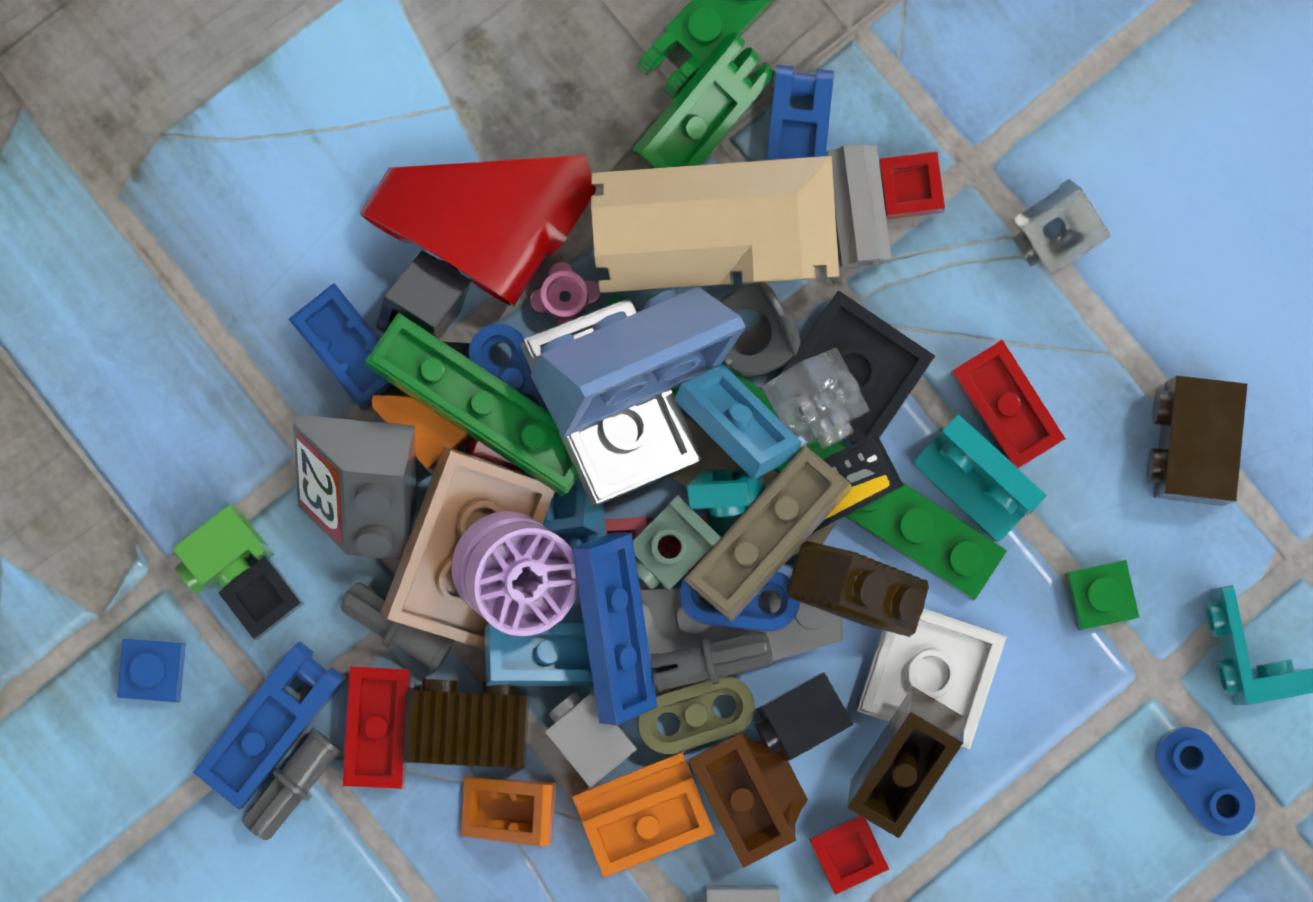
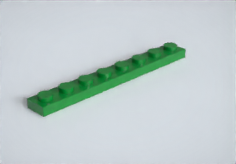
M614 293L604 308L624 301V299ZM634 306L636 313L641 311ZM728 368L802 441L797 454L804 446H807L823 460L848 447ZM680 386L671 390L674 397H676ZM791 460L773 470L780 474ZM905 483L898 490L845 516L972 601L976 600L1007 550Z

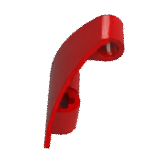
M585 154L389 167L363 207L360 215L388 235L402 242L415 243L470 276L471 282L486 293L514 307L544 257L554 254L567 239L590 202L591 196L595 194L596 187L592 185V175Z

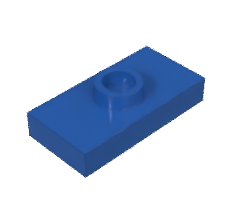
M335 283L288 319L363 412L372 405L373 395H385L395 387L364 366L366 359L380 339Z

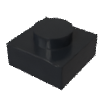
M266 556L218 592L254 640L260 639L304 605V602L278 568Z

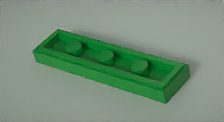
M400 313L396 315L366 359L364 366L564 497L578 478V474L550 412Z

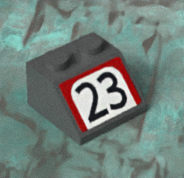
M295 414L293 432L298 507L346 555L401 560L412 531L416 512L415 426Z

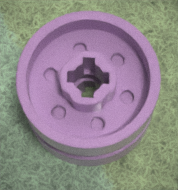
M501 511L480 518L463 533L454 550L451 566L452 579L458 594L475 612L493 627L504 633L515 636H530L544 632L564 618L576 599L579 588L572 549L561 537L525 514L514 511Z

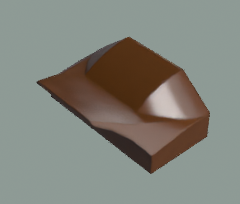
M740 732L688 759L743 868L797 841L795 824L808 798L789 761L784 760L780 751L770 755L763 742L752 741Z

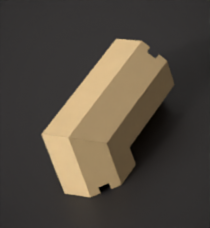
M832 156L592 173V185L598 188L604 187L603 195L591 196L596 268L609 269L610 280L598 281L600 293L734 284L733 272H742V283L816 279L815 267L826 266L827 278L839 277Z

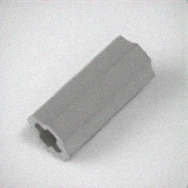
M862 143L828 150L826 156H832L836 235L841 269L871 268L890 263L892 258L877 145Z

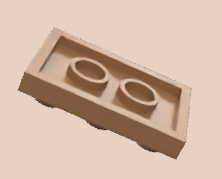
M443 446L381 614L387 620L485 649L484 627L488 622L462 600L452 579L451 566L456 545L463 533L474 522L496 512H519L543 524L555 491L531 475Z

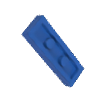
M613 532L572 549L599 723L619 725L658 706L632 533Z

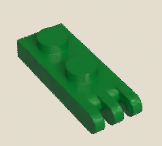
M732 32L723 39L632 149L650 169L701 165L774 77L775 71L766 62L761 63L752 71L760 59V56L752 47L744 49L732 61L745 44V40L737 32Z

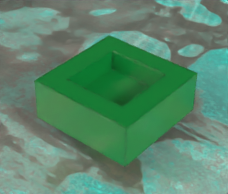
M1127 560L1065 573L1078 631L1140 618Z

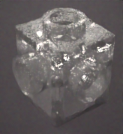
M837 347L798 363L762 386L778 419L802 441L800 447L818 440L821 448L825 449L854 433L849 423L870 411L860 393L857 381L850 374Z

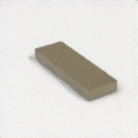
M804 446L684 580L732 623L852 489L850 482L807 446Z

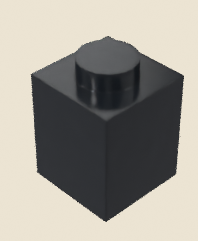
M421 250L385 295L375 328L385 333L396 315L400 313L440 340L460 314L472 280L462 275L457 268L444 260H438L426 251Z
M825 672L813 676L756 708L762 720L754 724L760 739L770 755L780 751L784 760H792L854 725Z

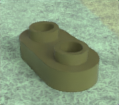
M719 677V684L715 685L712 684L711 679L657 696L658 707L639 716V733L645 744L658 753L675 754L743 731L749 725L754 715V697L750 689L742 681L733 677ZM722 694L730 695L736 702L735 712L727 718L717 716L713 710L714 700ZM665 712L674 713L680 721L678 731L670 736L661 734L656 725L658 717Z

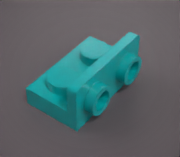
M959 414L949 422L913 462L914 467L994 541L1003 540L1023 517L1031 514L1048 496Z

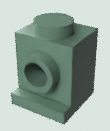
M677 495L633 540L638 578L651 590L661 583L669 591L721 537ZM664 536H674L679 540L681 551L675 558H664L658 552V542Z

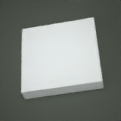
M924 609L916 632L911 637L882 630L856 711L889 722L913 686L964 716V743L961 747L970 749L1007 636Z

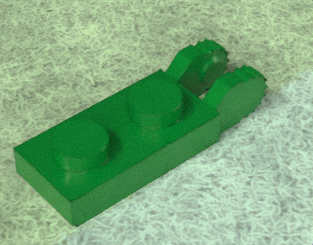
M691 0L664 28L665 34L660 36L643 54L636 67L645 75H648L659 68L665 58L678 46L690 59L673 72L666 81L663 91L670 98L674 99L727 35L737 32L742 36L775 0Z

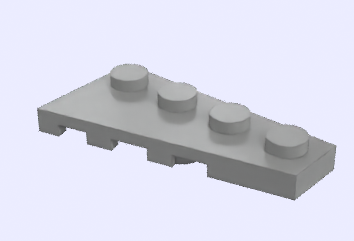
M680 588L670 589L669 591L667 589L640 590L650 659L651 654L654 653L661 654L702 645V639L709 637L711 642L763 632L705 625L694 621L686 614L681 605ZM765 591L758 597V606L765 613H774L780 608V598L772 591ZM698 594V598L702 604L706 606H712L702 596ZM800 602L798 613L788 626L778 631L765 632L771 644L773 661L843 641L842 617ZM652 668L656 696L666 694L675 690H679L701 682L668 688L665 691L659 692L656 685L654 674L676 670L677 668L667 669L659 672L656 671V668Z

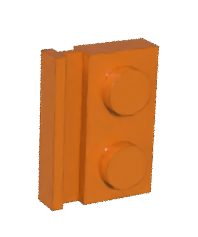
M683 752L572 796L603 878L715 834Z

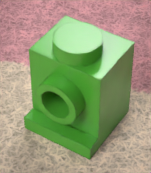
M230 504L172 548L182 561L175 569L195 594H199L206 587L213 588L217 584L222 589L251 568L247 561L253 556L261 560L265 556L271 558L275 555L242 511Z

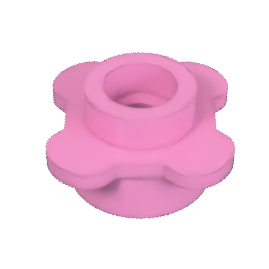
M558 262L550 267V276L544 281L542 288L533 291L530 298L531 306L537 313L546 312L558 321V326L581 317L588 305L595 304L599 300L600 290L594 281H584L578 274L574 273L568 263ZM562 292L570 293L571 298L568 302L560 300Z

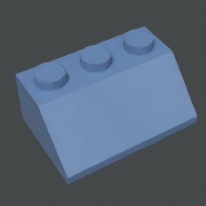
M695 287L681 294H678L676 289H670L650 299L645 304L646 309L627 317L624 311L616 312L593 326L594 331L587 335L574 339L572 334H566L550 341L541 348V354L530 376L564 438L672 390L682 383L721 365L746 328L741 316L700 287Z

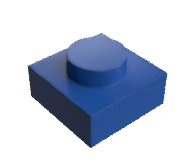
M123 639L117 698L181 702L186 644Z

